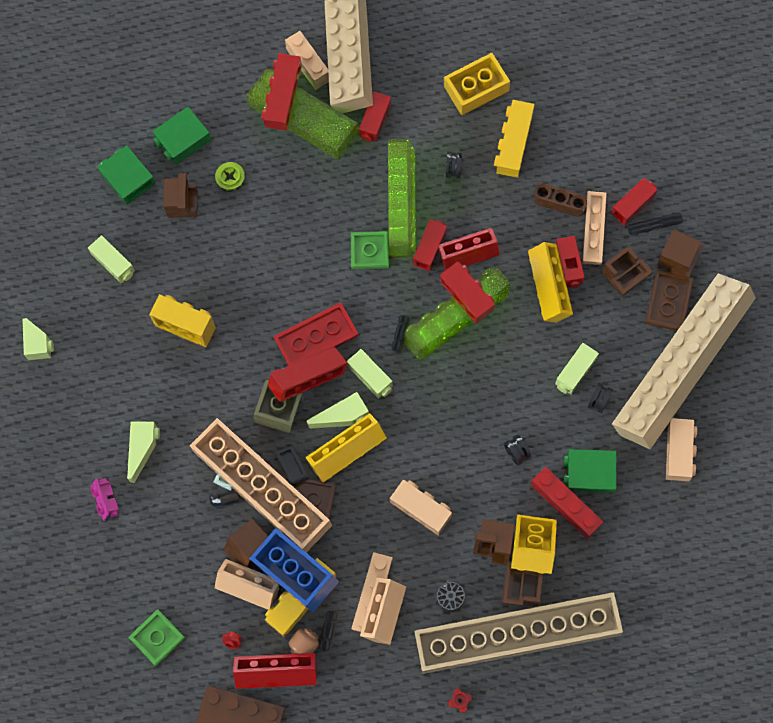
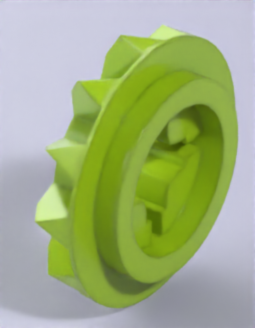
M228 162L222 164L217 169L215 179L220 188H224L227 191L231 189L236 190L237 187L242 186L245 174L240 165ZM226 174H228V175H232V174H233V177H234L235 180H232V179L227 180Z

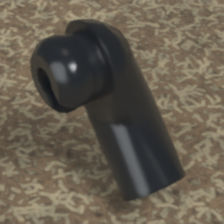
M213 493L209 496L210 504L214 507L228 506L239 502L237 493L220 497L219 493Z

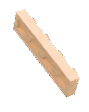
M588 191L583 264H602L606 193Z
M373 552L352 630L361 632L376 578L387 579L393 557Z

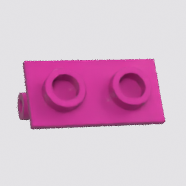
M106 478L99 480V482L98 479H95L91 486V494L93 498L96 497L97 512L105 521L108 515L111 517L117 516L119 509L115 498L107 499L108 496L113 495L110 482Z

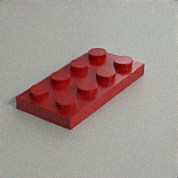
M340 302L273 337L287 364L290 365L291 363L304 360L307 356L316 355L324 349L337 348L358 337L359 334Z

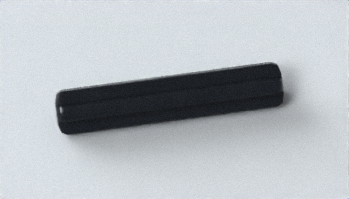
M675 213L629 224L628 231L630 235L681 224L683 217L681 213Z

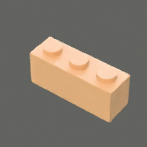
M301 31L285 39L286 49L289 54L301 56V70L314 89L317 90L328 83V68Z
M672 418L668 423L666 480L690 481L692 476L696 474V464H693V457H696L697 447L693 445V439L697 436V426H694V420Z
M402 480L390 497V503L437 535L441 533L452 517L451 509L442 502L438 504L434 501L435 498L426 491L422 493L418 490V486L410 480L408 482Z
M225 559L218 570L215 589L268 610L276 600L280 586L270 576Z
M376 578L361 630V637L376 643L391 644L406 586L391 579Z

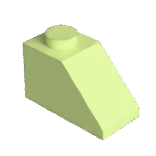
M27 318L23 319L25 357L28 360L51 358V352L54 351L53 341Z

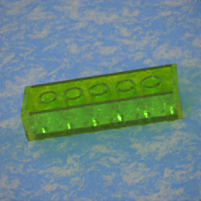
M268 68L246 95L248 105L260 113L267 107V103H265L267 92L270 93L269 81L270 77L274 76V72ZM297 87L288 130L338 160L357 135L358 123Z
M411 139L388 140L390 258H412V251H416L415 146H411Z
M497 266L493 269L489 268L482 273V277L478 281L483 287L482 290L493 297L496 306L509 296L510 282ZM453 297L448 302L440 303L436 307L437 310L433 313L425 314L418 324H412L406 329L405 345L419 362L474 322Z

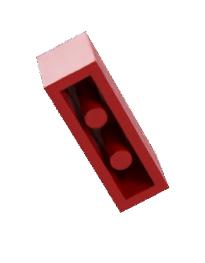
M492 228L438 245L445 271L456 262L469 266L500 255L498 241Z
M456 262L440 274V283L474 323L477 324L494 311L495 300L489 293L486 294L482 290L481 283L470 276L471 273L465 265Z

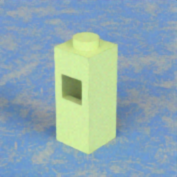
M102 235L88 247L91 255L120 283L128 281L133 276L135 271L133 266Z
M582 343L558 376L555 383L557 388L565 394L568 392L572 395L596 361L599 353Z
M362 349L347 361L348 368L378 399L382 395L383 397L387 396L392 391V380Z

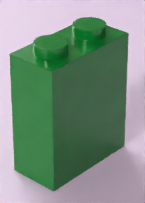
M186 107L152 131L155 137L153 141L158 148L162 147L169 162L172 160L176 165L211 141L210 133L189 107Z
M127 145L124 148L118 149L113 156L103 160L97 167L102 177L126 205L156 184L153 176Z
M569 449L567 455H564V467H567V474H564L563 484L572 492L615 493L616 451Z

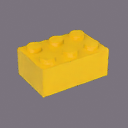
M490 53L445 76L444 88L460 114L464 115L509 92L510 80L493 53Z
M159 294L149 314L156 327L204 347H207L216 329L209 312L200 309V311L193 309V306L186 302L181 304L169 295L162 296Z
M517 515L511 568L520 571L527 570L541 574H552L557 520Z

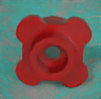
M231 631L223 634L222 637L224 639L222 642L226 647L230 649L241 648L242 638L240 635Z
M455 689L448 705L450 708L455 707L461 713H465L468 703L472 700V696L461 692L460 689Z

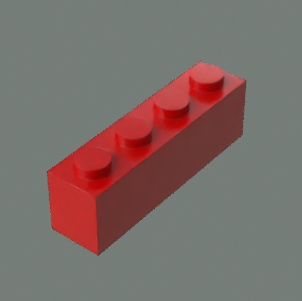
M279 53L278 59L274 60L273 70L275 72L274 76L270 77L269 87L271 89L270 93L267 92L265 99L267 107L263 109L261 117L266 128L285 131L288 129L302 67L301 56Z
M335 347L324 349L316 355L307 356L304 360L291 363L283 369L273 371L270 374L268 387L277 399L282 402L344 375L347 362Z
M547 467L532 479L531 486L587 540L602 526L603 521Z
M315 653L234 657L233 676L236 689L317 685Z

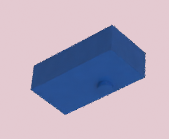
M277 528L273 530L249 558L312 613L339 583L328 570Z

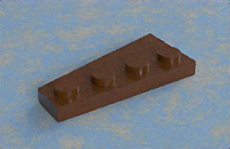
M207 686L196 723H281L285 708Z

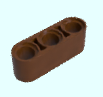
M543 183L535 188L534 202L539 206L576 217L582 216L586 211L587 199L581 194ZM545 193L547 196L540 197L538 194ZM562 198L564 202H558L556 199ZM578 203L581 204L583 207L577 208L574 206V204Z

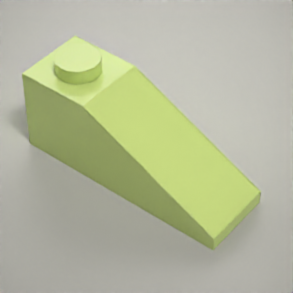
M356 392L307 420V424L310 429L352 426L368 415L369 411Z
M131 422L127 476L130 483H135L156 446V439L160 438V429L157 428L154 422Z

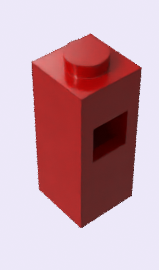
M373 92V106L367 107L359 127V137L364 141L377 142L391 107L390 96Z
M643 178L613 206L611 214L625 226L656 196L658 189H656L655 184Z
M429 220L413 257L414 266L431 272L439 253L438 245L443 243L447 234V226L443 222Z
M575 236L556 239L555 244H557L566 286L577 288L584 282V273Z

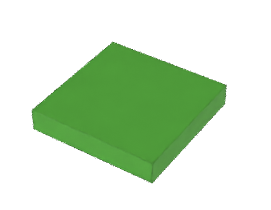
M388 231L351 232V269L389 268Z
M158 609L128 637L155 666L160 664L185 639Z

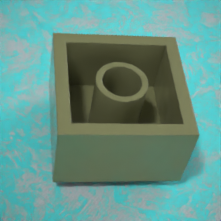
M265 380L254 412L253 422L290 434L302 393L280 402L268 387L269 381Z

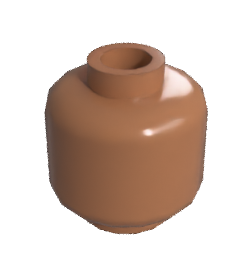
M309 628L298 629L289 641V646L292 649L290 652L292 654L313 653L319 645L317 634Z

